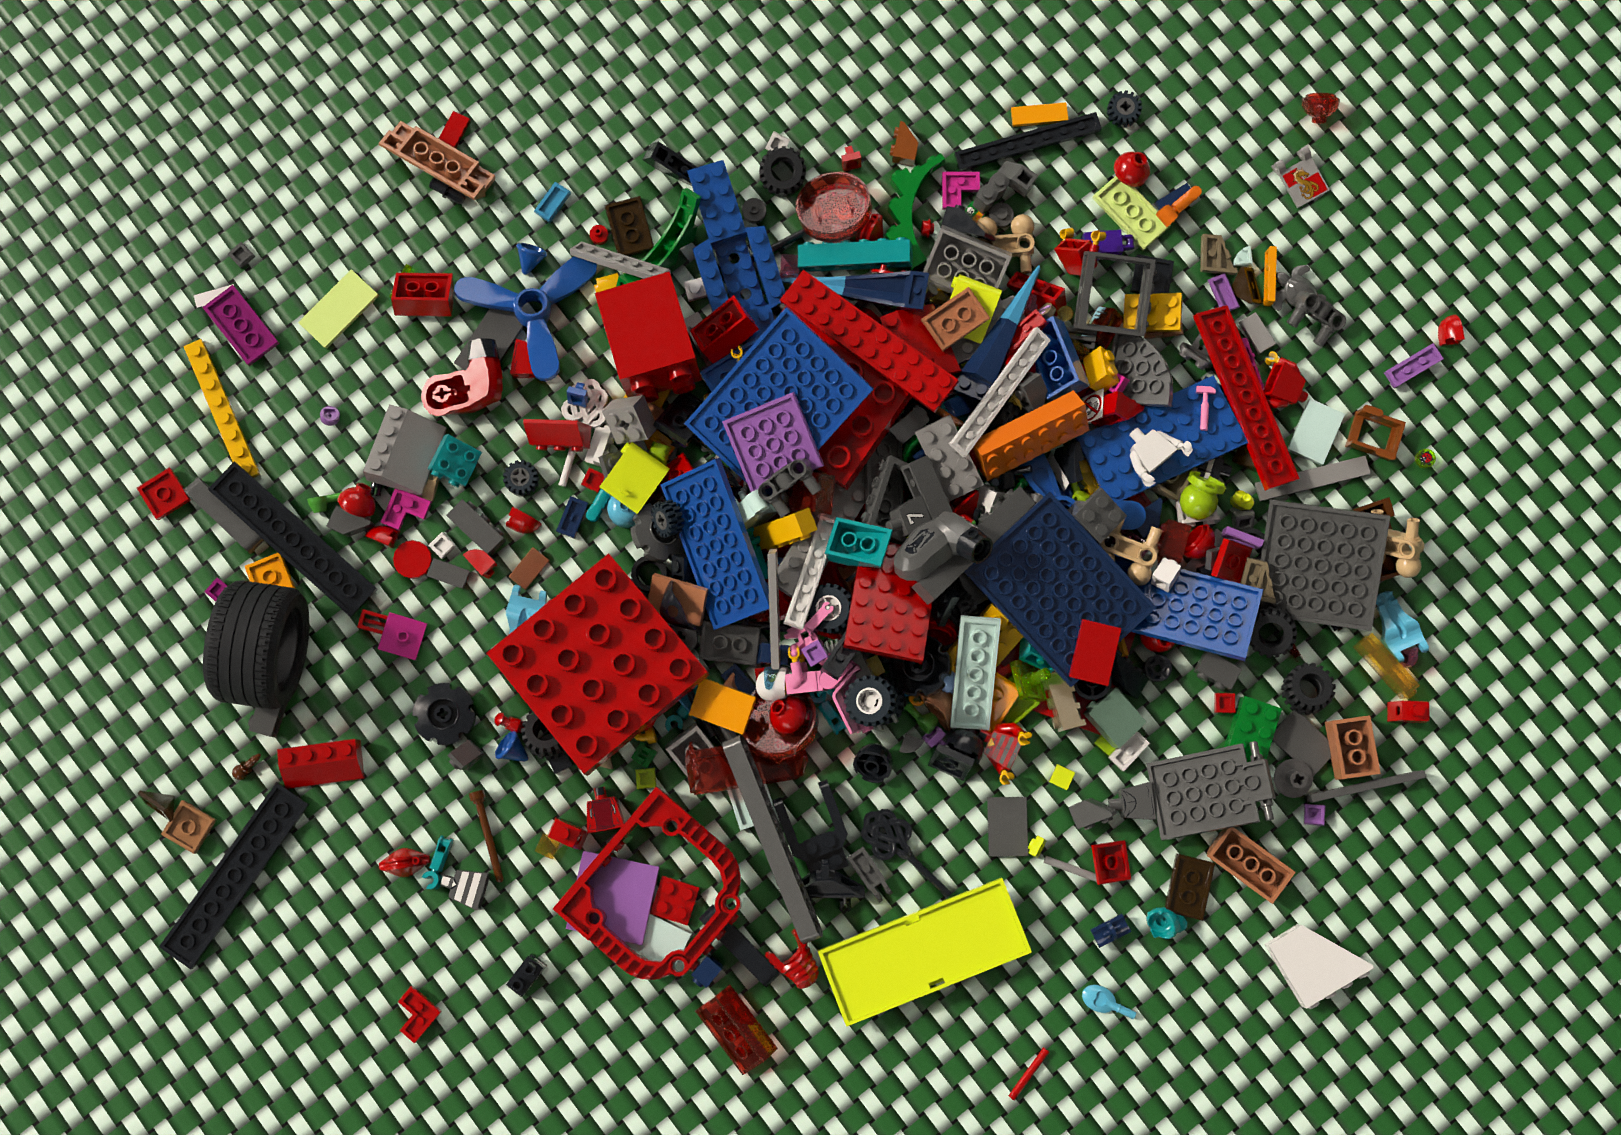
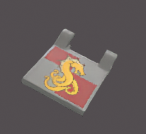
M1307 145L1297 151V155L1302 160L1286 169L1281 159L1271 166L1273 171L1280 177L1297 208L1330 190L1314 163L1311 151Z

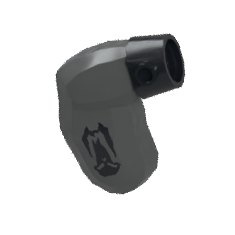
M944 511L934 519L917 526L911 532L894 556V570L902 579L921 580L928 577L940 565L946 563L953 555H958L976 564L982 563L990 556L993 542L990 537L975 527L970 521L956 513Z

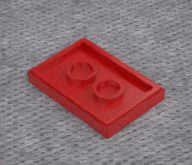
M1082 619L1069 677L1108 686L1121 628Z

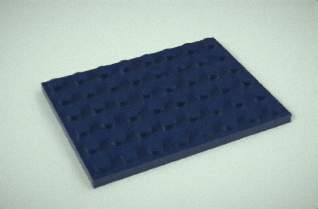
M1048 492L993 544L992 552L986 560L978 564L973 563L964 571L969 579L1069 687H1072L1080 680L1069 677V672L1082 619L1121 628L1119 643L1156 608L1151 600L1051 492Z

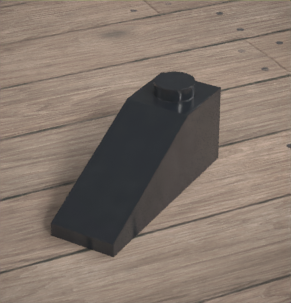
M659 141L650 144L642 159L655 169L692 186L687 171L698 167Z
M961 205L946 207L941 226L945 225L974 238L995 242L996 238L971 213L965 211L966 207Z

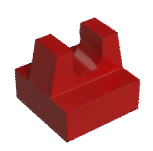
M852 146L845 147L846 153L841 155L843 171L861 168L860 151L854 152Z

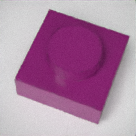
M217 577L204 592L216 602L220 593L228 585Z

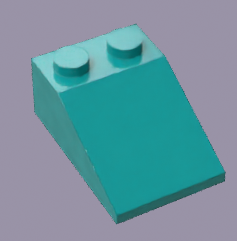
M836 517L825 555L829 561L843 565L882 567L893 530Z

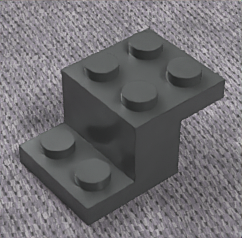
M1098 488L1086 501L1077 500L1068 509L1070 514L1097 543H1101L1127 517L1103 488Z

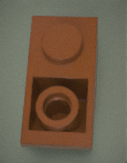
M900 121L899 127H895L893 138H896V144H892L890 156H893L892 163L914 167L918 141L905 122Z

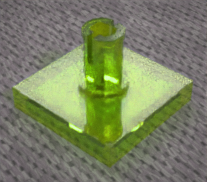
M1015 660L1010 662L1020 700L1035 702L1047 700L1042 682L1051 678L1050 670L1048 668L1038 670L1037 667L1024 661Z

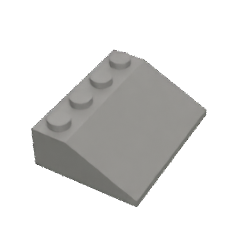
M942 225L923 272L930 273V285H934L936 288L951 294L954 288L950 286L954 276L958 277L959 274L999 288L1012 253Z
M389 404L363 470L366 480L422 496L431 472L427 468L447 428L408 409Z

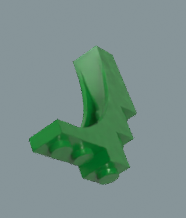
M941 153L937 156L929 157L926 161L927 163L922 166L917 165L911 170V173L907 168H904L903 170H896L891 175L890 185L900 198L896 197L889 202L887 212L897 226H891L886 231L885 238L889 240H896L899 237L910 239L912 243V267H905L907 271H916L926 265L927 259L919 248L913 231L912 207L915 197L926 178L944 166L945 158Z
M689 188L682 190L678 207L670 224L656 245L642 261L664 268H669L676 264L680 248L694 242L698 227L694 223L701 196ZM624 273L618 276L616 287L643 278Z

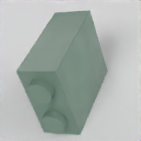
M1117 687L1110 688L1102 698L1090 702L1086 706L1087 710L1083 713L1113 748L1119 749L1147 723Z

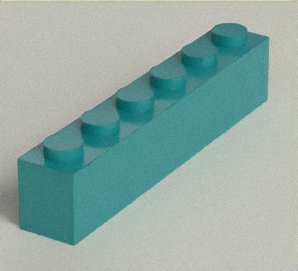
M899 237L896 240L880 238L877 241L861 239L859 242L842 240L840 243L823 241L822 244L805 242L803 245H798V268L801 272L803 270L806 272L880 269L881 264L887 265L886 268L912 267V243L910 239L905 237Z

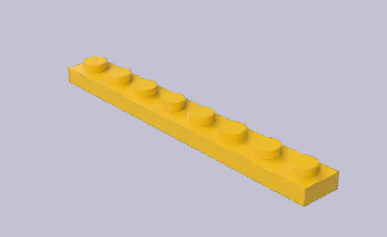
M199 339L183 346L232 461L237 462L253 478L261 475L204 341Z

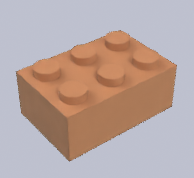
M1370 715L1325 722L1335 780L1381 774Z

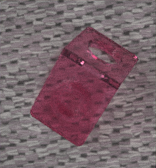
M781 255V279L797 278L799 276L798 255Z
M1414 647L1402 650L1401 653L1404 661L1401 663H1397L1392 658L1390 652L1387 651L1385 661L1403 668L1412 667L1418 660L1417 653L1419 648Z

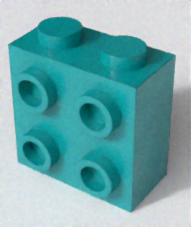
M447 434L444 435L427 469L432 471L431 475L436 478L442 479L444 477L448 479V483L456 488L466 486L482 452Z

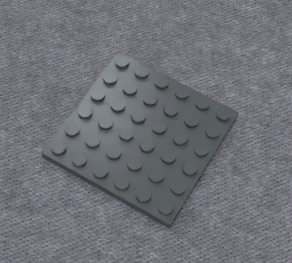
M1270 499L1261 560L1268 563L1276 603L1260 601L1258 612L1263 607L1264 609H1267L1268 606H1272V608L1281 607V610L1288 611V614L1292 615L1294 620L1372 631L1390 515Z

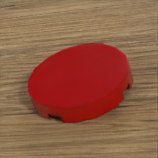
M414 540L406 541L399 545L393 557L394 567L397 572L411 579L420 578L427 574L433 561L429 548L423 543Z

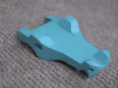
M513 586L506 609L510 628L509 634L547 603V591L541 590L539 600L519 596L521 586Z
M1392 591L1378 594L1376 605L1382 620L1380 640L1397 663L1403 662L1404 657L1400 651L1416 644L1422 653L1429 651V646L1423 637L1419 623L1402 610Z

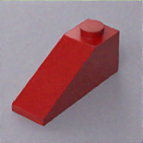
M1016 272L1008 281L1007 287L1018 293L1030 276ZM1036 279L1028 302L1037 309H1040L1046 303H1051L1056 308L1053 316L1057 317L1067 305L1065 288Z

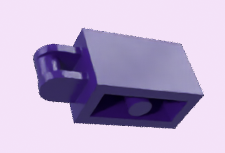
M1121 229L1100 231L1106 232V239L1099 241V253L1122 255L1123 251L1135 249L1133 235H1122ZM1084 232L1081 239L1091 240L1093 244L1091 239L1092 232Z

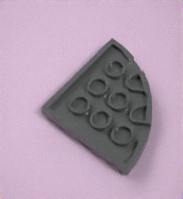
M1115 333L1111 350L1115 357V367L1118 374L1130 380L1122 393L1142 406L1171 407L1173 399L1172 377L1162 354L1151 343L1139 336Z

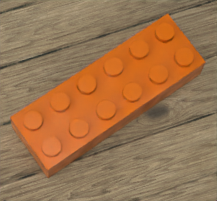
M1073 390L981 436L973 446L977 468L985 479L989 481L1089 431L1085 403Z

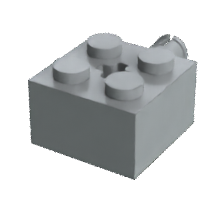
M644 395L612 400L602 410V413L616 444L634 442L648 453L649 449L644 440H648L658 428L653 426L655 420Z

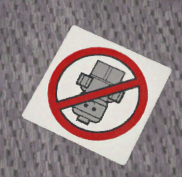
M1104 388L1081 398L1086 406L1088 423L1103 416Z

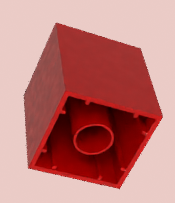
M670 271L595 293L617 373L627 397L644 395L647 404L659 399V392L673 389L674 394H683L696 388L695 382L702 379Z

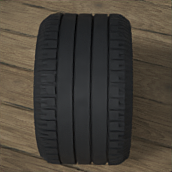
M244 580L235 581L223 589L210 615L203 651L204 682L208 692L214 699L224 703L265 709H278L290 701L299 684L308 648L309 610L305 597L292 587Z

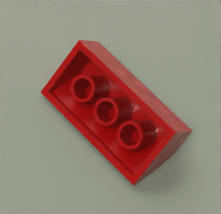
M359 739L277 749L279 771L287 789L364 779L361 740Z

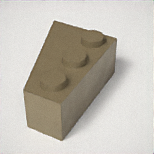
M1056 672L1044 675V680H1041L1043 690L1047 691L1049 696L1046 701L1049 710L1053 711L1054 717L1051 719L1054 729L1062 732L1086 725L1085 719H1081L1079 711L1081 706L1079 702L1077 703L1074 685L1069 687Z

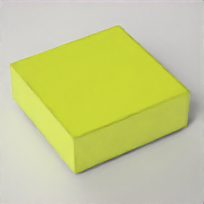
M1057 764L1049 782L1067 790L1075 772Z

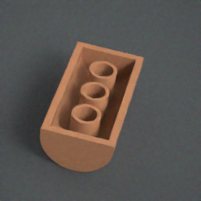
M1234 827L1223 829L1207 851V857L1271 904L1274 903L1296 873Z

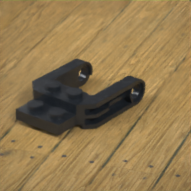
M827 779L818 782L835 830L804 840L801 844L798 843L782 798L779 797L772 800L792 855L805 861L810 873L815 870H821V859H829V870L837 871L849 866L842 848L848 833Z

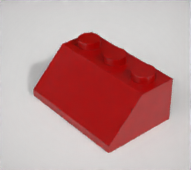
M396 273L391 296L394 315L451 316L454 303L453 273Z
M733 295L693 327L690 332L702 353L714 364L759 329L745 308Z
M523 419L529 445L535 446L536 450L547 451L548 448H554L555 451H565V448H572V451L583 452V449H590L591 426L578 420Z

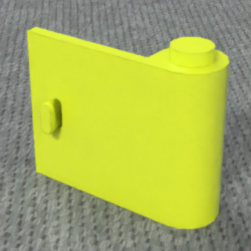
M959 274L958 277L954 276L950 286L954 288L950 299L969 287L990 317V320L964 337L981 344L1002 290Z
M631 442V444L626 443L620 451L623 455L600 485V488L638 514L670 468L634 442Z

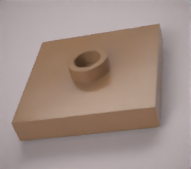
M182 800L174 812L173 820L167 823L161 835L191 853L196 854L217 819Z

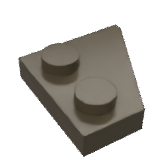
M1203 234L1201 236L1200 272L1236 275L1238 270L1236 267L1234 268L1230 260L1231 255L1225 247L1222 235Z
M1247 557L1240 584L1263 589L1261 601L1275 604L1276 599L1267 561Z

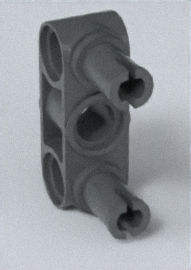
M1301 291L1296 295L1295 310L1287 320V323L1295 328L1298 327L1305 314L1320 322L1322 328L1313 342L1321 347L1324 346L1332 333L1334 334L1337 330L1342 329L1346 324L1344 314L1320 296L1307 291Z
M799 458L782 467L763 482L758 488V494L766 502L772 504L782 518L790 513L791 510L781 498V493L791 488L799 480L804 482L812 495L819 492L822 487L812 475L813 469L811 468L810 461L806 458ZM798 462L804 466L802 473L796 468ZM767 485L772 487V495L766 493L765 488Z

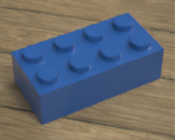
M1054 316L1046 320L1049 324L1041 330L1050 339V342L1035 361L1036 372L1042 376L1048 390L1046 397L1050 401L1073 390L1077 394L1090 386L1065 323Z

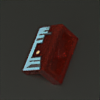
M1098 306L1088 324L1120 327L1124 318L1114 308ZM1097 331L1095 344L1098 347L1101 346L1107 349L1115 333Z

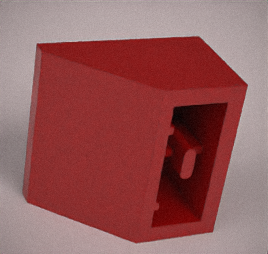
M1114 391L1103 397V416L1090 423L1097 427L1105 424L1119 423L1142 412L1144 407L1135 400L1125 396L1122 392Z

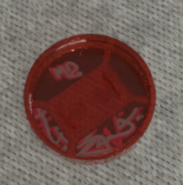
M828 172L813 178L801 189L796 200V213L802 229L810 237L823 242H838L853 237L866 226L871 217L872 203L868 188L860 178L846 172Z
M757 690L750 694L757 698L743 736L748 746L754 752L770 759H785L797 755L810 745L818 730L819 717L814 701L809 693L788 694V696H795L801 699L806 706V717L803 724L790 734L779 733L770 722V708L773 702L762 699Z

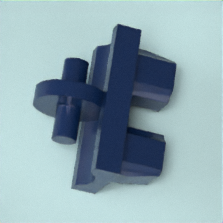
M1122 913L1090 929L1099 948L1131 932Z

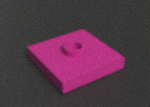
M389 612L378 650L416 660L427 623Z

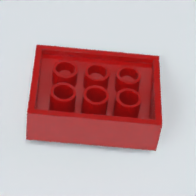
M934 304L925 305L924 312L897 310L879 317L881 325L932 356L934 362L948 373L954 375L961 372L952 347L950 346L942 352L921 321L922 318L936 309Z

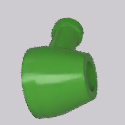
M340 493L309 498L307 501L313 513L324 512L327 509V503L337 501Z
M911 702L905 706V710L916 719L917 724L925 733L930 734L935 729L938 718L932 712L922 715Z

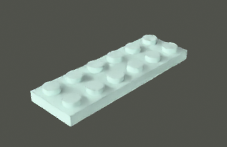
M961 615L950 727L989 730L1001 625L1000 618Z

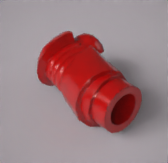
M498 713L495 716L494 723L496 726L502 725L505 729L516 731L517 733H521V728H524L522 719L511 716L507 717L504 716V713Z

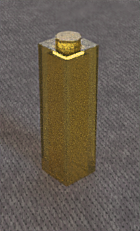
M1373 633L1365 635L1353 646L1400 699H1410L1417 693L1416 689L1420 686L1418 682Z

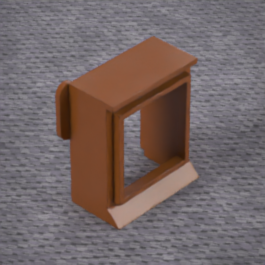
M1365 405L1355 412L1345 447L1354 448L1387 461L1395 460L1406 422L1383 415V410ZM1364 419L1391 428L1385 450L1357 441Z

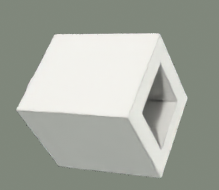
M1163 557L1152 575L1151 584L1169 592L1180 575L1181 566L1176 561Z

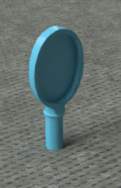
M1089 985L1082 992L1084 1003L1096 1012L1108 1013L1114 1010L1131 1019H1134L1136 1016L1135 1011L1116 1003L1114 995L1103 986Z

